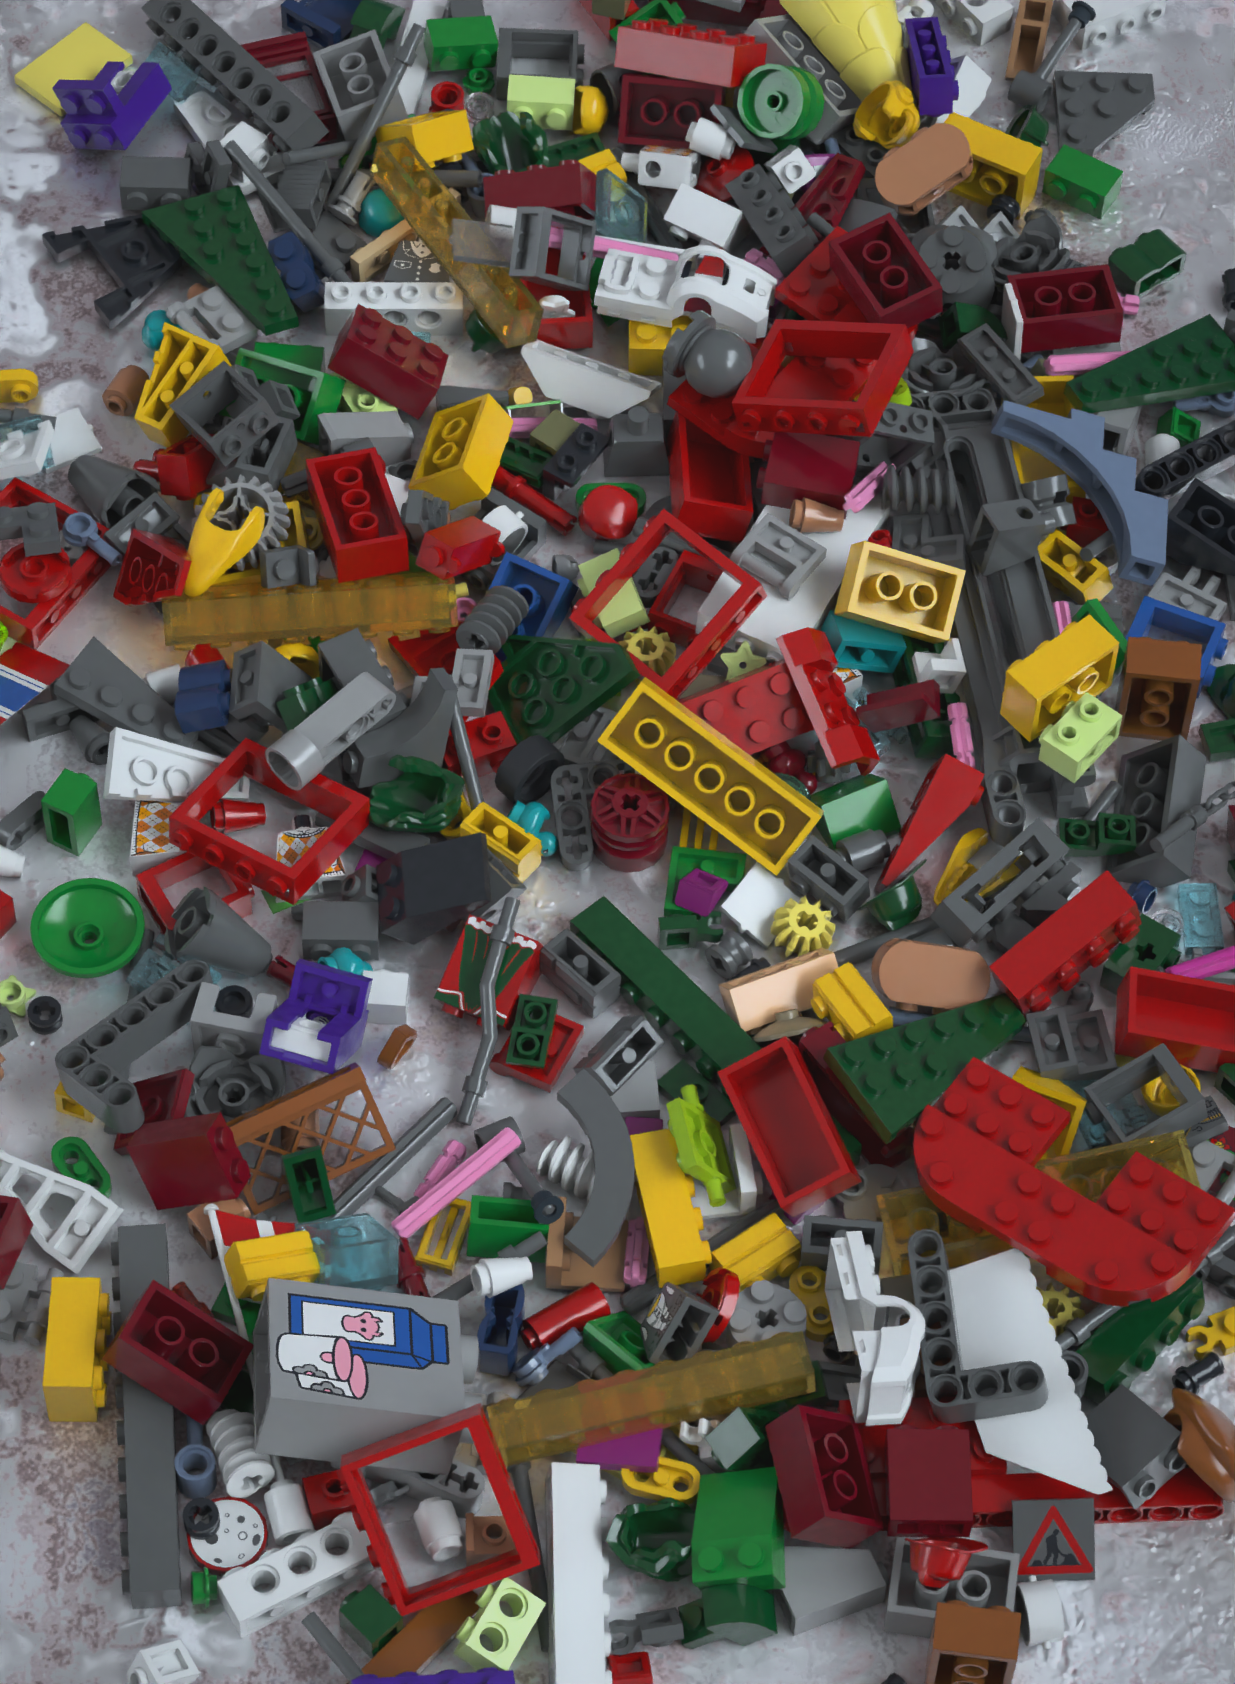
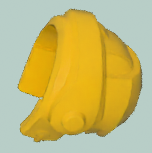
M897 80L885 81L873 89L864 98L856 111L853 122L856 136L864 140H874L888 150L894 147L901 148L911 141V137L920 127V115L917 106L913 102L914 98L911 90Z

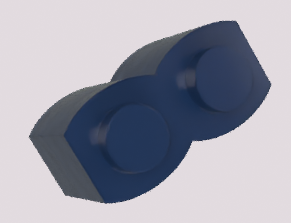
M289 231L269 241L268 251L275 266L281 272L280 278L289 298L304 313L323 305L325 301V286L315 273V265L311 253L299 238Z
M224 659L186 666L180 669L178 677L179 691L175 697V715L183 734L227 725L230 714L229 706L233 669H228Z
M522 1284L491 1298L485 1295V1317L480 1323L477 1333L479 1343L478 1367L480 1372L508 1376L517 1362L518 1337L520 1336V1331L523 1330V1320H525V1292Z

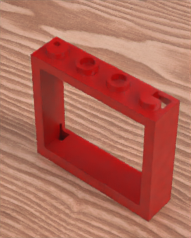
M775 319L752 363L750 372L745 376L731 403L740 430L872 437L914 352L906 324ZM785 356L878 360L857 402L764 397Z
M16 477L2 491L0 490V507H22L36 502L55 503L59 532L62 530L66 519L71 514L78 512ZM96 522L99 537L106 541L103 536L109 528ZM87 545L88 549L71 566L72 576L69 585L59 596L49 601L38 603L25 619L0 605V632L23 645L37 650L112 565Z
M663 508L657 516H652L643 527V533L636 541L627 544L623 548L617 563L598 577L595 584L596 587L590 594L577 601L569 619L576 630L590 641L619 644L592 623V621L670 532H673L741 585L662 677L627 650L640 674L639 680L642 681L645 677L674 699L678 700L762 603L767 594L759 581Z
M245 738L169 816V843L179 847L182 851H187L205 860L214 867L221 868L238 877L243 882H248L268 892L273 897L276 896L295 905L369 825L370 798L322 774H318L302 789L293 790L286 786L271 770L265 757L267 747ZM243 775L335 820L292 868L199 822Z
M481 1403L341 1456V1469L336 1471L341 1482L340 1487L344 1494L351 1493L356 1505V1507L351 1508L354 1522L359 1532L366 1530L371 1542L370 1545L366 1546L371 1564L374 1569L381 1567L386 1582L382 1583L384 1596L388 1598L391 1606L396 1604L401 1616L540 1565V1550ZM468 1428L516 1549L408 1588L360 1468Z

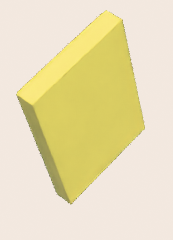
M85 22L15 74V83L62 117L66 112L61 107L60 101L52 89L58 80H94L108 61L123 62L125 65L124 69H126L133 63V59L130 53Z

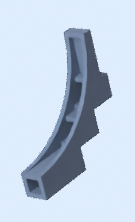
M1004 400L992 421L991 433L1018 442L1041 454L1069 475L1098 508L1109 531L1112 533L1117 553L1119 578L1153 586L1166 565L1168 499L1135 491L1137 458L1103 449L1105 417L1071 408L1067 417Z

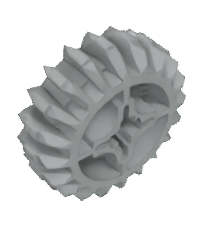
M240 474L237 483H232L226 477L224 487L220 488L215 484H212L211 487L212 491L215 488L224 491V501L220 504L210 521L213 525L228 531L238 530L237 527H242L249 512L253 510L248 507V502L258 504L269 512L264 513L265 523L260 539L246 556L236 562L238 570L242 572L245 564L249 562L253 568L257 569V560L260 559L259 551L281 548L279 541H287L288 533L285 529L289 528L291 523L289 517L286 516L289 512L287 504L282 502L281 493L278 490L273 491L272 485L268 481L261 485L259 479L254 476L247 483L245 477ZM202 493L201 499L203 504L206 502L208 494ZM195 505L194 511L196 516H199L203 505ZM198 517L192 519L193 527L195 526Z

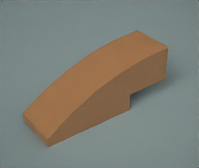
M1020 0L1005 80L1013 81L1021 70L1035 73L1043 61L1053 0Z

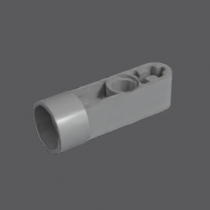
M363 672L297 727L289 730L265 751L268 765L286 786L293 790L302 789L321 773L328 763L385 717L394 706L396 695L370 673Z
M453 1459L448 1475L431 1473L436 1476L434 1479H425L420 1476V1474L426 1472L373 1466L360 1468L364 1479L368 1478L380 1484L394 1481L397 1489L409 1486L410 1491L405 1493V1495L417 1500L424 1501L431 1497H441L442 1500H450L457 1517L466 1518V1513H474L475 1515L482 1505L485 1488L483 1474L478 1469ZM331 1462L332 1467L341 1469L340 1463Z

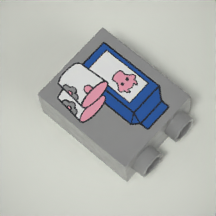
M268 1277L253 1331V1345H255L253 1347L255 1453L341 1463V1456L343 1454L481 1403L483 1407L481 1395L464 1393V1384H472L476 1374L479 1343L477 1336L461 1334L459 1301ZM465 1428L367 1466L448 1475L458 1443L474 1444L469 1429Z

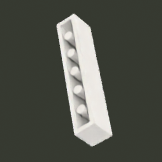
M551 1462L545 1477L549 1684H612V1672L605 1670V1657H609L611 1650V1634L604 1631V1618H608L610 1611L609 1593H603V1580L608 1578L609 1558L608 1555H602V1542H606L608 1534L607 1517H601V1505H604L606 1502L607 1483L606 1480H600V1465Z

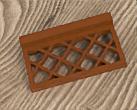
M356 1062L337 1070L333 1075L328 1074L226 1122L233 1132L237 1147L247 1142L261 1147L254 1168L249 1166V1170L252 1173L251 1178L242 1190L254 1216L290 1199L288 1189L280 1193L283 1184L286 1185L282 1172L280 1177L259 1170L267 1149L283 1155L296 1152L302 1133L323 1139L320 1146L322 1155H324L328 1142L348 1148L343 1164L336 1167L325 1164L328 1180H332L396 1150L366 1083L365 1076ZM358 1090L361 1091L366 1102L360 1118L340 1111L345 1097ZM334 1101H337L335 1109L326 1106ZM317 1109L332 1113L325 1135L305 1128L310 1113ZM369 1111L375 1123L366 1120ZM338 1116L358 1123L351 1144L330 1137ZM302 1117L299 1125L291 1123L292 1121ZM284 1125L297 1130L290 1151L269 1144L274 1129ZM364 1125L379 1130L384 1141L383 1145L370 1151L356 1146ZM266 1134L264 1142L255 1139ZM354 1151L362 1153V1155L351 1159ZM257 1175L277 1182L273 1196L257 1203L252 1193Z

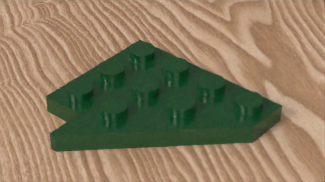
M512 634L508 636L505 644L501 646L507 659L501 663L504 671L489 690L488 698L495 712H502L517 745L523 740L536 735L543 736L553 744L638 678L640 674L627 650L617 643Z

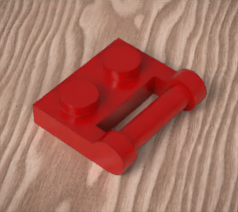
M556 1014L544 1070L506 1064L511 1033L501 1051L493 1055L489 1068L498 1075L512 1076L551 1093L584 1034V1026Z

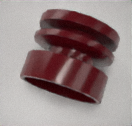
M636 773L617 774L606 779L595 790L591 801L590 827L593 852L598 860L610 869L625 873L639 872L654 866L664 855L668 843L669 802L667 794L646 777Z

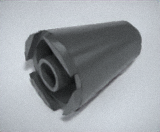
M89 454L75 459L68 471L70 484L99 523L109 529L154 492L157 494L158 491L161 492L160 485L150 475Z
M203 887L204 890L194 888L183 897L171 916L177 920L173 931L166 928L164 947L167 953L184 960H202L208 966L251 977L264 973L268 969L273 958L271 945L214 891L207 887Z

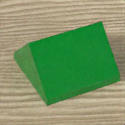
M871 773L866 776L858 775L806 796L807 799L824 811L815 826L832 851L836 850V842L838 840L868 829L873 831L880 829L886 837L896 834L901 830L889 785L885 778Z
M625 1311L587 1321L583 1328V1346L590 1352L595 1351L607 1362L606 1368L630 1391L652 1393L672 1373L648 1361L640 1333L641 1324Z

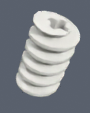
M567 1135L560 1143L553 1140L543 1151L537 1164L536 1173L541 1177L548 1174V1180L551 1183L557 1184L561 1182L562 1189L567 1192L574 1190V1195L577 1198L584 1199L587 1197V1202H589L595 1179L593 1151L584 1158L582 1157L585 1149L584 1144L580 1143L573 1150H570L572 1141L570 1136Z
M225 1409L213 1414L208 1420L206 1430L207 1435L210 1437V1443L214 1449V1455L218 1461V1467L222 1473L227 1493L234 1498L248 1497L268 1485L275 1476V1469L271 1464L270 1455L255 1453L254 1415L234 1409Z

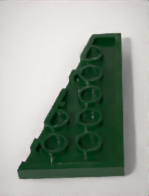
M239 185L141 211L143 222L149 227L153 226L160 233L162 240L167 244L171 243L180 251V256L210 284L218 285L265 336L299 327L296 311Z
M1208 314L1068 381L1064 389V395L1076 410L1096 413L1235 391V344L1211 314Z
M1003 993L827 1048L823 1059L884 1142L888 1144L902 1128H907L912 1124L928 1104L933 1106L973 1057L984 1062L985 1058L992 1052L998 1051L1022 1031L1027 1020L1009 996Z

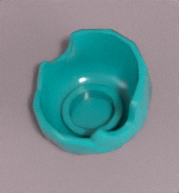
M394 188L374 189L362 201L361 211L358 214L359 226L367 234L378 238L382 232L391 229L404 220L408 214L412 213L411 204L402 192Z

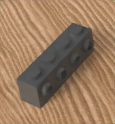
M758 163L726 184L725 187L786 278L815 249L814 245L819 243V240L810 226H805L807 222L798 208L794 207L793 201L785 189H782L783 187L773 171L766 174Z

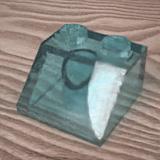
M368 1213L294 1224L295 1232L303 1230L309 1232L313 1244V1252L316 1253L321 1267L320 1274L313 1283L375 1291L382 1290L384 1286L398 1284L399 1239Z

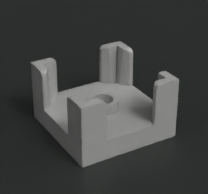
M201 982L190 1020L194 1054L199 1046L224 1048L231 1051L240 1061H247L255 1054H259L266 1019L277 1009V996L259 993L256 997L251 1018L214 1012L220 991L219 985Z

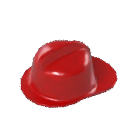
M957 1537L904 1539L910 1542L911 1570L919 1574L921 1585L935 1588L944 1587L950 1581L960 1580L972 1553L988 1549V1545L983 1542Z

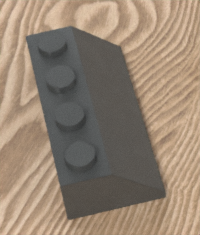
M1180 734L1127 753L1121 757L1118 783L1122 788L1115 799L1113 814L1135 816L1136 848L1125 853L1107 855L1105 871L1108 870L1117 881L1140 883L1142 880H1149L1150 885L1163 888L1191 878L1197 829L1189 830L1160 852H1155L1150 846L1151 839L1178 821L1185 811L1201 803L1206 756Z

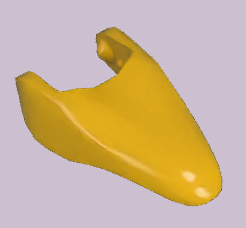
M215 488L210 493L195 523L187 551L192 561L183 589L187 596L197 597L204 593L231 566L246 556L256 545L264 529L265 514L263 508L254 507L239 530H224L210 522L220 504L224 501V491Z
M976 828L964 834L956 845L934 891L933 902L937 907L949 894L978 870L968 861L982 846L988 843L989 832L983 828ZM1021 855L1013 861L1011 866L999 878L995 879L979 893L983 899L996 894L1020 874L1021 870L1014 863Z

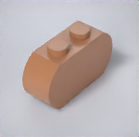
M935 123L930 128L924 127L918 130L911 137V141L901 148L894 147L884 155L883 160L878 163L875 172L876 187L884 205L895 209L899 215L912 216L970 176L973 169V155L965 134L957 127L946 123Z
M892 938L877 950L871 965L872 980L880 994L889 1000L895 1001V1008L917 1012L918 1006L922 1005L933 1007V1014L946 1012L984 1000L990 987V971L986 961L978 952L968 948Z

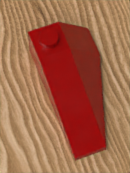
M133 528L113 597L124 605L131 607L181 597L192 562L185 546L171 537Z
M944 754L929 768L910 807L915 812L909 815L898 834L902 841L900 845L896 844L892 849L874 890L882 892L970 805L973 807L977 805L985 790V787L980 785L984 778V773L948 754Z

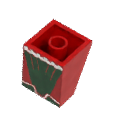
M469 914L434 999L443 1004L441 1011L459 1019H462L464 1014L473 1016L478 1019L476 1025L482 1028L479 983L491 948L492 941L489 938L494 923ZM516 932L511 946L506 948L495 984L497 1028L499 1029L500 1027L507 1031H510L515 1023L520 994L530 995L542 974L540 972V951L544 946L539 941Z

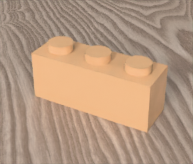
M820 948L719 984L726 1013L748 1035L757 1034L766 1027V1024L776 1021L775 1013L797 1009L798 1015L801 1017L802 1011L812 1008V984L814 981L827 973H833L838 968L834 952Z

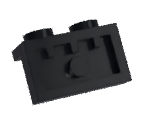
M581 423L543 468L542 495L555 501L563 490L568 491L570 488H573L607 448L610 438Z

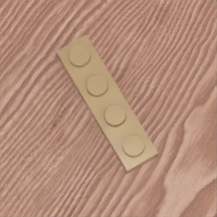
M450 187L442 194L433 197L429 203L417 211L408 214L404 220L391 229L382 232L378 238L365 247L357 249L350 256L352 280L354 282H369L389 268L399 242L403 240L416 241L418 233L422 231H429L437 235L462 217L461 194L453 187Z

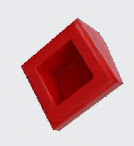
M648 1652L627 1653L625 1655L615 1654L607 1657L608 1670L612 1672V1684H653Z

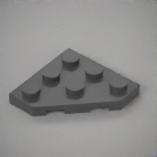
M1054 71L1052 81L1058 149L1060 150L1065 144L1094 157L1101 151L1102 146L1111 138L1113 140L1131 126L1134 119L1141 114L1145 115L1153 108L1155 95L1152 74Z

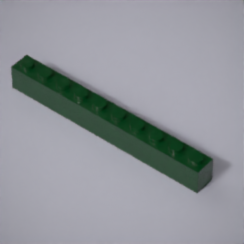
M605 896L571 919L570 931L621 975V984L619 986L621 987L620 994L623 999L630 1005L635 1004L644 1013L649 1024L656 1030L661 1029L670 1038L675 1050L682 1055L686 1054L694 1061L700 1074L707 1080L712 1079L729 1099L717 1072L762 1049V1047ZM831 1115L854 1166H857L860 1163L862 1144Z

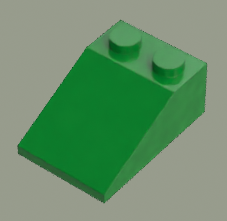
M239 347L235 364L252 369L259 385L272 380L288 386L300 414V417L293 421L296 438L319 445L317 415L337 412L346 380ZM234 399V400H233L230 404H228L226 407H228L229 405H231L232 403H234L236 400ZM226 407L219 413L220 415L232 418L228 414Z
M775 1467L700 1476L691 1541L692 1583L700 1591L704 1588L723 1584H745L762 1590L786 1588L783 1500L778 1486Z

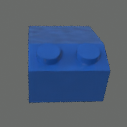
M507 551L489 589L499 585L511 587L518 591L527 601L529 612L522 619L520 625L515 628L513 635L552 638L562 624L570 604L579 589L571 580ZM502 648L494 654L501 663L507 659Z

